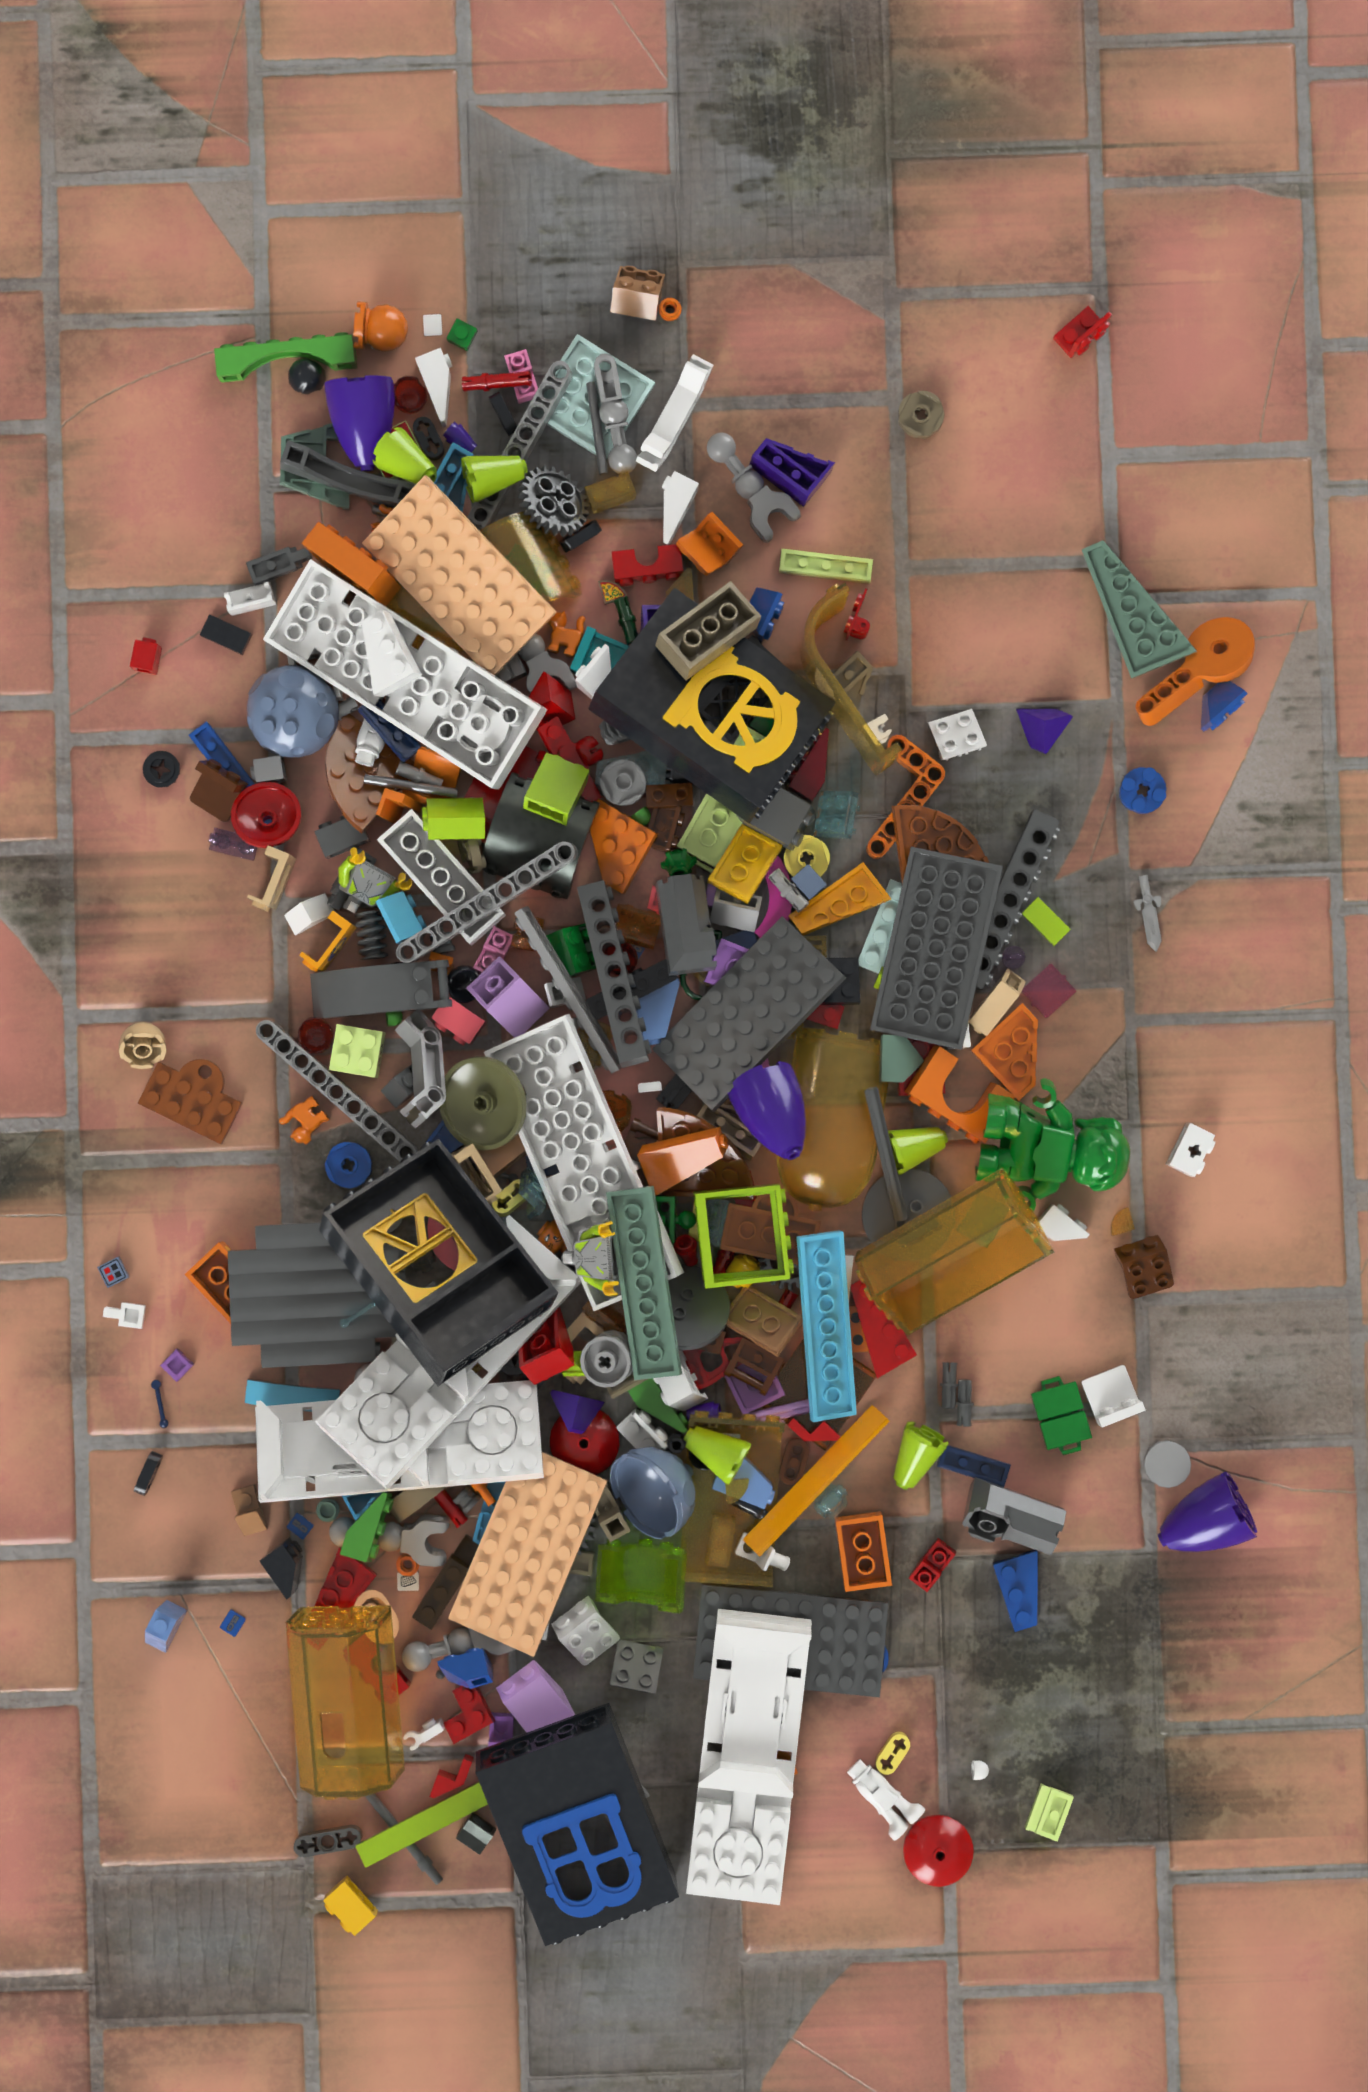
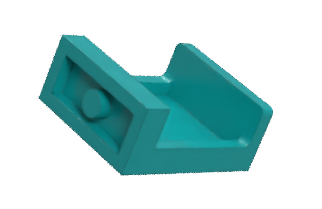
M587 626L570 670L573 674H576L583 664L587 666L592 660L590 656L598 646L602 648L604 644L609 646L612 670L629 646L597 633L596 629Z

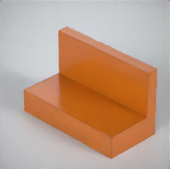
M385 788L376 815L395 824L400 819L404 808L420 813L423 804L406 794Z

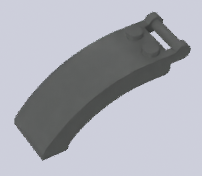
M449 960L376 965L311 973L314 1020L452 1007V999H449L447 977ZM437 968L440 1000L433 1001L431 969Z

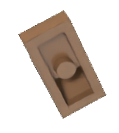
M255 1484L231 1491L237 1512L235 1520L244 1536L267 1530Z

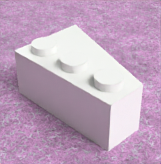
M381 609L361 621L374 696L382 698L422 675L390 612Z
M679 1350L682 1374L653 1379L656 1384L660 1385L662 1390L660 1395L665 1405L686 1411L707 1400L708 1397L705 1392L703 1394L699 1392L694 1383L697 1377L695 1373L690 1374L685 1362L687 1358L683 1351Z

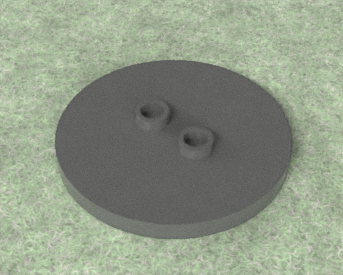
M910 1169L904 1174L899 1175L908 1217L903 1221H895L883 1175L871 1186L862 1206V1223L868 1239L877 1250L895 1260L910 1262L932 1256L945 1245L953 1231L955 1208L949 1191L939 1179L922 1170Z
M681 1264L684 1273L668 1280L678 1349L693 1350L710 1344L721 1335L728 1322L730 1302L724 1287L705 1289L702 1268Z

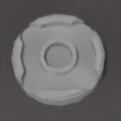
M626 759L613 761L605 767L601 775L600 785L602 793L608 801L615 805L627 806L634 804L645 792V773L635 762Z
M1165 1440L1155 1443L1148 1449L1143 1462L1148 1478L1161 1487L1171 1488L1178 1486L1190 1474V1456L1185 1448L1176 1442Z

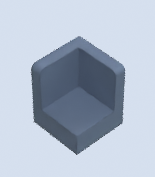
M806 865L790 880L791 883L796 884L797 890L807 901L811 900L827 885L810 865Z

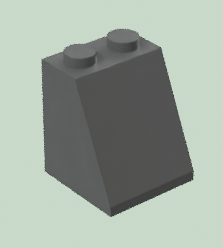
M780 788L759 819L754 817L749 824L738 815L736 816L742 824L793 851L795 846L798 847L801 844L805 828L809 827L814 821L815 810L807 802Z

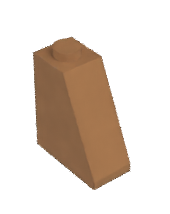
M519 1134L509 1143L496 1149L477 1150L495 1179L527 1154ZM481 1174L482 1182L484 1184H487V1182Z

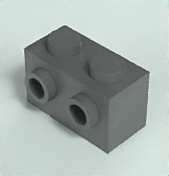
M343 815L340 817V821L333 824L331 821L318 826L319 830L314 831L323 854L327 859L350 851L353 847H359L371 842L366 830L361 834Z

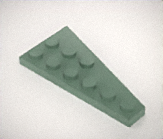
M1102 540L1082 549L1132 679L1198 652L1105 541Z

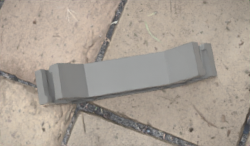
M421 1010L414 1011L395 1029L398 1035L411 1048L414 1099L401 1109L400 1112L404 1117H407L412 1108L415 1106L420 1111L419 1117L411 1123L415 1129L446 1100L442 1036L436 1026Z

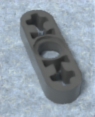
M346 1825L303 1833L297 1837L294 1843V1851L300 1857H310L353 1849L356 1844L360 1843L362 1831L356 1825ZM349 1831L352 1832V1835H357V1837H355L354 1842H351L350 1839L347 1838L342 1839V1845H339L338 1833H340V1838L346 1837ZM331 1835L335 1841L334 1845L331 1847L324 1846L322 1844V1837ZM314 1837H317L318 1849H316V1844L310 1845L307 1851L304 1850V1847L299 1846L303 1840L308 1844L314 1843Z

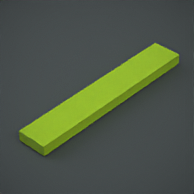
M477 1782L356 1844L355 1847L365 1868L488 1805L480 1783Z

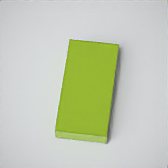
M1039 897L1022 912V915L1053 946L1071 930Z

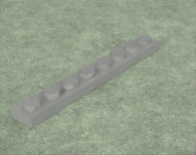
M526 906L516 911L514 914L517 917L515 919L517 925L521 930H525L529 937V945L539 953L542 966L551 973L553 977L552 982L556 989L562 991L565 996L564 1002L569 1010H573L577 1016L576 1022L578 1026L588 1034L589 1044L600 1054V1061L607 1071L609 1070L611 1074L621 1069L617 1052L530 908Z

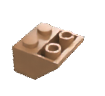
M620 266L613 286L610 312L656 320L665 274H661L656 270H640L634 266Z

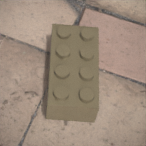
M730 581L659 633L655 646L685 680H688L754 631L759 624L761 615Z

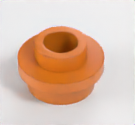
M666 298L661 301L659 314L664 320L674 321L681 315L682 308L678 300ZM668 307L674 308V312L667 313L666 309Z
M407 1553L401 1554L396 1561V1568L403 1576L414 1575L420 1566ZM405 1560L412 1562L411 1568L404 1566Z

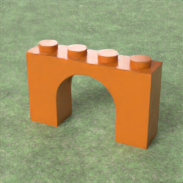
M934 1045L904 1091L910 1095L908 1100L919 1107L921 1104H924L929 1108L927 1112L937 1119L940 1116L947 1119L946 1125L956 1131L962 1129L967 1133L965 1137L976 1144L978 1141L986 1143L989 1138L983 1137V1129L986 1128L988 1116V1094L1010 1097L1013 1100L1015 1095L998 1084L990 1082L973 1108L964 1112L952 1111L944 1101L943 1085L957 1063L958 1058L942 1047Z

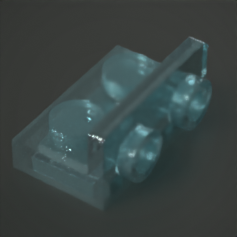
M706 1200L710 1244L720 1247L730 1200Z

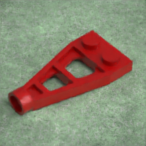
M744 1336L724 1338L720 1352L723 1359L722 1364L711 1372L704 1369L700 1358L704 1350H682L687 1358L685 1362L690 1374L695 1373L697 1377L694 1383L698 1390L711 1386L725 1376V1370L730 1363L725 1347L740 1343Z

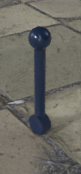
M154 1380L151 1386L155 1389L161 1418L159 1425L161 1428H166L168 1421L165 1419L159 1389L161 1382Z

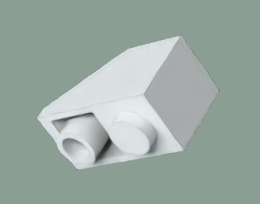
M1050 1204L1033 1224L1052 1241L1082 1239L1090 1235L1085 1231L1088 1227L1080 1220L1076 1219L1073 1221L1067 1215L1070 1212L1060 1204L1057 1206Z

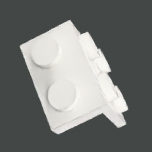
M589 1596L579 1601L573 1608L551 1624L559 1641L584 1666L591 1663L620 1639L618 1633L600 1615L595 1603Z

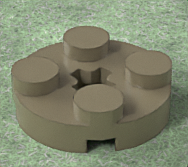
M918 391L907 395L902 400L898 410L899 426L905 433L914 438H929L940 429L944 420V411L940 399L928 391ZM923 409L927 418L919 420L915 412H920Z
M457 839L462 862H468L470 867L466 868L467 872L472 875L486 868L485 857L483 854L481 855L479 849L481 839Z

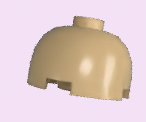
M140 1022L130 1025L122 1033L119 1041L120 1058L127 1061L132 1068H152L154 1063L160 1059L163 1060L166 1055V1042L163 1033L151 1023Z

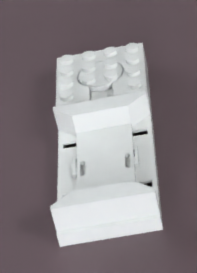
M311 559L263 638L264 641L493 789H500L548 710L478 664L463 657L456 649L446 646L331 572L330 568ZM349 590L356 594L350 606L343 602ZM381 609L390 612L422 674L389 693L387 696L390 698L383 710L376 706L380 697L373 695L361 622ZM418 634L425 638L419 650L411 646ZM316 649L322 654L316 664L312 665L308 660Z
M570 1014L559 1017L485 1051L484 1054L486 1057L497 1059L507 1065L516 1074L527 1094L525 1095L527 1110L524 1124L518 1134L568 1251H574V1242L580 1240L582 1233L593 1225L610 1221L606 1192L640 1188L643 1185L636 1171L642 1168L641 1164L632 1160L577 1033L579 1026L576 1018H571ZM580 1061L584 1070L576 1073L572 1064ZM614 1139L617 1148L609 1151L606 1142ZM556 1164L560 1173L547 1178L543 1169ZM658 1212L668 1280L683 1274L684 1271ZM579 1276L593 1311L622 1300L619 1277L609 1280L619 1282V1285L614 1286V1291L618 1295L606 1296L602 1290L585 1282L583 1277Z
M510 1215L506 1218V1226L558 1291L552 1307L440 1386L434 1383L396 1333V1342L385 1353L382 1351L316 1421L319 1428L387 1490L582 1283L579 1276L568 1266L564 1265L559 1258ZM477 1362L488 1372L483 1379L472 1370Z
M530 1380L486 1384L402 1474L401 1483L393 1484L388 1490L318 1427L316 1421L336 1400L266 1406L262 1401H256L258 1500L260 1503L544 1478L537 1384L534 1385ZM303 1410H312V1420L303 1421ZM315 1476V1491H306V1477Z
M718 1609L686 1894L780 1905L809 1642L812 1636L811 1619ZM717 1659L732 1661L731 1669L716 1668ZM787 1667L801 1669L800 1677L786 1676ZM708 1742L722 1744V1752L707 1751ZM777 1752H791V1760L777 1759Z

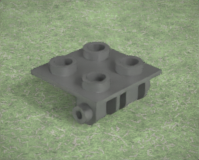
M619 1639L609 1685L656 1694L664 1648Z

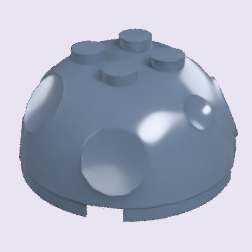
M285 665L276 667L262 674L248 693L247 722L249 728L260 746L277 756L281 755L282 758H300L312 755L319 751L336 731L339 720V706L332 687L320 676L304 666Z
M645 1447L628 1450L627 1453L621 1455L613 1463L610 1470V1485L614 1498L620 1497L626 1508L622 1513L633 1526L645 1535L661 1540L668 1536L671 1537L687 1523L694 1511L695 1487L691 1477L693 1470L676 1455L656 1447Z

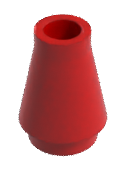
M686 1234L679 1236L674 1244L675 1252L687 1266L696 1265L698 1262L696 1240Z

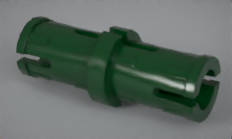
M625 596L615 599L614 604L619 616V626L622 627L626 645H630L639 634L635 624L637 621L636 617L632 614L628 597Z

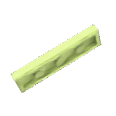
M781 549L779 573L870 584L873 559Z

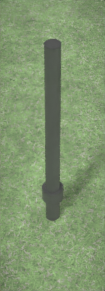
M353 1769L348 1774L350 1779L389 1827L397 1824V1820L356 1769ZM415 1843L406 1847L418 1862L416 1865L422 1872L425 1871L436 1885L439 1884L443 1878L432 1865L433 1861L429 1856H425Z

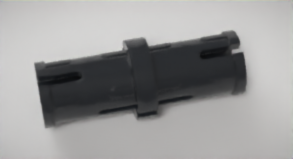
M673 1433L668 1439L669 1449L673 1453H680L684 1450L686 1445L684 1436L680 1433ZM679 1441L681 1444L675 1445L673 1442Z

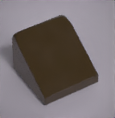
M466 1534L453 1554L470 1567L479 1545L472 1541V1537Z

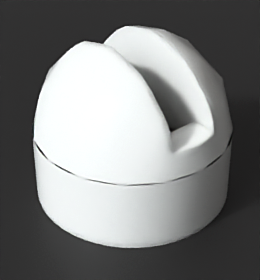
M972 1761V1779L982 1780L986 1778L989 1773L988 1765L982 1761Z

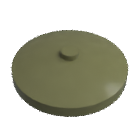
M476 1056L457 1063L445 1075L446 1100L439 1109L445 1126L459 1142L466 1146L473 1143L477 1150H492L509 1143L517 1136L525 1121L527 1103L520 1080L507 1065L491 1057Z

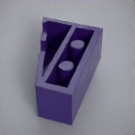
M766 438L752 455L750 464L752 469L804 507L831 474L835 462L829 460L826 462L815 458L810 453L804 454L795 451L793 447Z

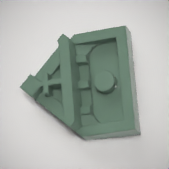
M883 1034L881 1035L879 1082L903 1083L924 1060L907 1038Z

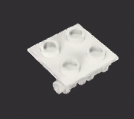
M972 709L928 722L939 749L940 760L948 761L949 758L956 757L957 755L961 757L964 753L967 755L968 752L980 751L981 748L987 746Z

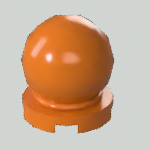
M357 302L360 313L355 312L353 336L358 337V343L354 342V348L364 350L365 345L368 343L374 349L382 352L393 351L399 348L406 340L408 333V324L404 314L396 307L388 304L377 305L370 310L368 302Z

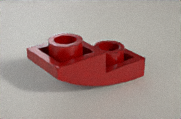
M937 1538L916 1565L909 1579L928 1592L939 1579L945 1567L954 1558L956 1551Z

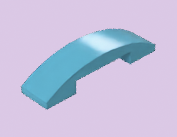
M248 1379L245 1403L256 1405V1401H262L266 1406L337 1400L340 1396V1390L277 1384Z

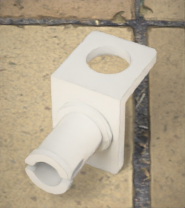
M742 1533L734 1551L736 1555L756 1562L764 1571L767 1570L769 1565L783 1571L787 1570L790 1564V1557L776 1553L772 1546L760 1557L754 1551L750 1553L744 1552L743 1545L745 1542L742 1539L748 1533Z

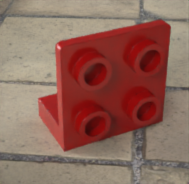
M1087 306L1055 334L1053 339L1070 358H1073L1076 354L1081 356L1090 347L1089 344L1093 339L1097 341L1107 332L1106 329L1110 326L1109 320L1112 314L1108 312L1100 319Z

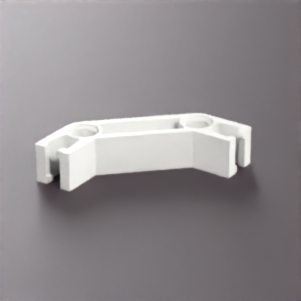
M694 354L691 356L690 362L687 361L678 384L652 432L641 446L642 452L637 456L636 462L655 472L663 464L699 400L714 366L713 364Z

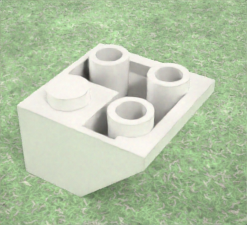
M606 644L602 648L598 646L591 654L590 658L592 660L587 666L583 664L575 674L577 676L575 679L577 688L590 699L593 698L595 691L611 671L609 646Z

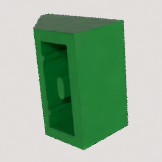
M586 923L563 928L546 935L571 977L596 969Z

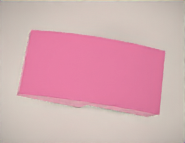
M527 350L505 355L509 373L530 371L532 375V380H529L532 381L531 386L514 387L518 404L532 400L538 387Z
M495 926L493 927L473 966L478 974H481L499 956L504 960L515 936Z

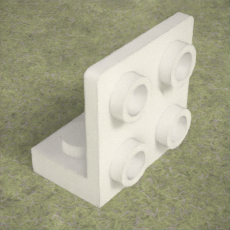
M1124 1365L1117 1366L1081 1381L1096 1422L1100 1427L1108 1426L1146 1411L1143 1402L1136 1395Z
M635 1408L616 1426L617 1430L636 1449L656 1447L665 1450L668 1447V1434L660 1426L655 1428L651 1423V1416L644 1410L639 1411Z

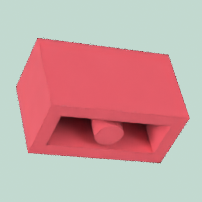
M452 999V1007L437 1008L431 1017L436 1021L434 1023L435 1027L444 1033L447 1029L454 1033L453 1039L463 1046L466 1042L472 1045L487 1023L454 999Z

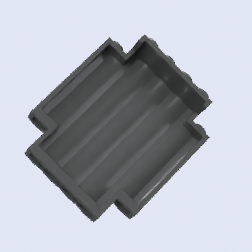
M321 1222L255 1226L256 1249L228 1251L232 1346L261 1344L262 1368L373 1362L381 1353L380 1342H376V1338L396 1337L395 1334L397 1332L319 1231ZM387 1243L383 1244L384 1256L388 1265H391L405 1255L403 1250ZM405 1270L395 1274L399 1279L406 1282Z

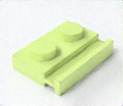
M1041 1783L1025 1824V1829L1058 1842L1074 1798L1073 1795Z

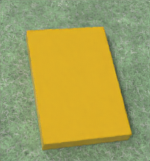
M742 824L709 876L707 883L748 904L780 853L782 844Z

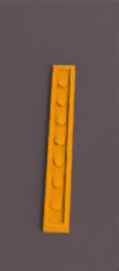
M871 1405L742 1540L760 1557L890 1422L888 1418Z

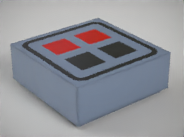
M120 1256L97 1267L107 1288L130 1277Z

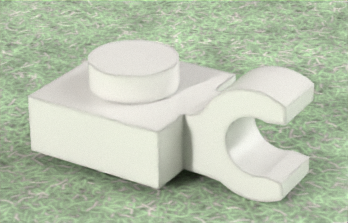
M122 1302L121 1309L106 1306L104 1307L103 1317L119 1319L118 1326L142 1329L146 1305Z
M432 1718L422 1725L423 1729L420 1732L408 1731L403 1739L406 1740L409 1737H413L416 1742L410 1746V1750H415L421 1743H425L444 1731V1721L442 1718L436 1721Z

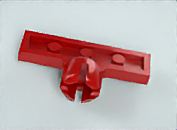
M558 716L551 718L536 728L547 750L552 755H558L566 761L580 764L586 769H589L591 765L603 758L602 748H594L599 743L593 736H585L573 743ZM589 775L581 796L585 797L584 800L593 802V800L597 801L602 797Z

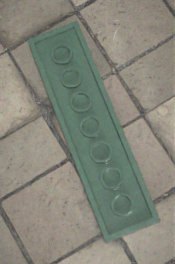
M654 1186L606 1192L610 1221L613 1222L611 1229L612 1233L615 1232L613 1243L634 1380L681 1375L682 1369Z

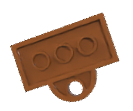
M196 1059L186 1063L180 1071L158 1062L138 1104L202 1136L223 1144L242 1102L222 1093L224 1089V1076L221 1069L215 1063L209 1060ZM204 1065H208L212 1070L211 1076L207 1079L202 1078L200 1075V1069Z
M785 1191L786 1203H783L782 1207L783 1212L788 1214L789 1226H785V1235H790L791 1249L787 1250L788 1259H792L793 1264L798 1265L796 1237L819 1233L821 1221L798 1217L797 1203ZM770 1194L758 1195L752 1207L733 1203L728 1204L720 1249L777 1260Z

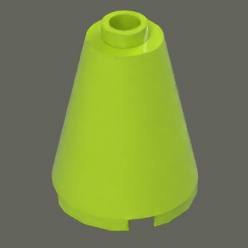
M399 427L393 428L396 431L393 433L386 432L381 437L373 452L376 456V461L373 460V464L379 470L417 484L424 476H428L435 482L437 478L436 467L404 429Z
M466 456L461 458L463 478H466L468 485L466 490L472 503L479 502L523 480L525 474L528 473L526 461L524 459L521 460L519 456Z
M939 1127L888 1130L898 1176L945 1149V1143L948 1142L945 1131Z
M913 1421L907 1422L904 1427L893 1475L896 1481L895 1484L905 1490L914 1488L949 1444L948 1441L943 1442L945 1437L934 1429L923 1424L921 1428L915 1427L916 1422Z
M696 1426L694 1430L690 1428L684 1437V1441L687 1442L685 1447L728 1485L734 1479L752 1445L748 1441Z

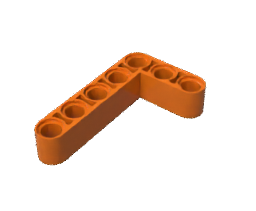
M894 735L886 745L887 754L918 778L897 805H918L923 807L943 781L945 770L942 765L906 737ZM895 741L901 742L903 750L901 752L893 751L891 743ZM913 755L919 756L922 761L921 765L913 766L909 761L910 757ZM929 770H937L940 778L936 781L931 780L928 777ZM914 789H924L926 796L922 799L916 798ZM892 812L866 846L867 854L873 859L882 858L896 841V836L887 834L885 830L887 824H894ZM874 842L881 843L883 845V852L879 854L874 853L871 849V844Z

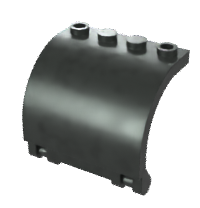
M512 772L488 832L483 850L486 868L482 870L490 875L506 877L556 844L571 842L577 847V858L531 888L550 893L556 898L568 899L575 870L600 803L594 800L589 802L584 800L585 797L580 796L565 826L523 808L524 797L533 779H524L519 777V774ZM569 846L561 848L560 854L562 858L567 859L571 856V848ZM545 858L541 862V869L545 872L549 871L552 863L548 858ZM524 871L521 875V880L524 884H528L532 879V875L529 871Z

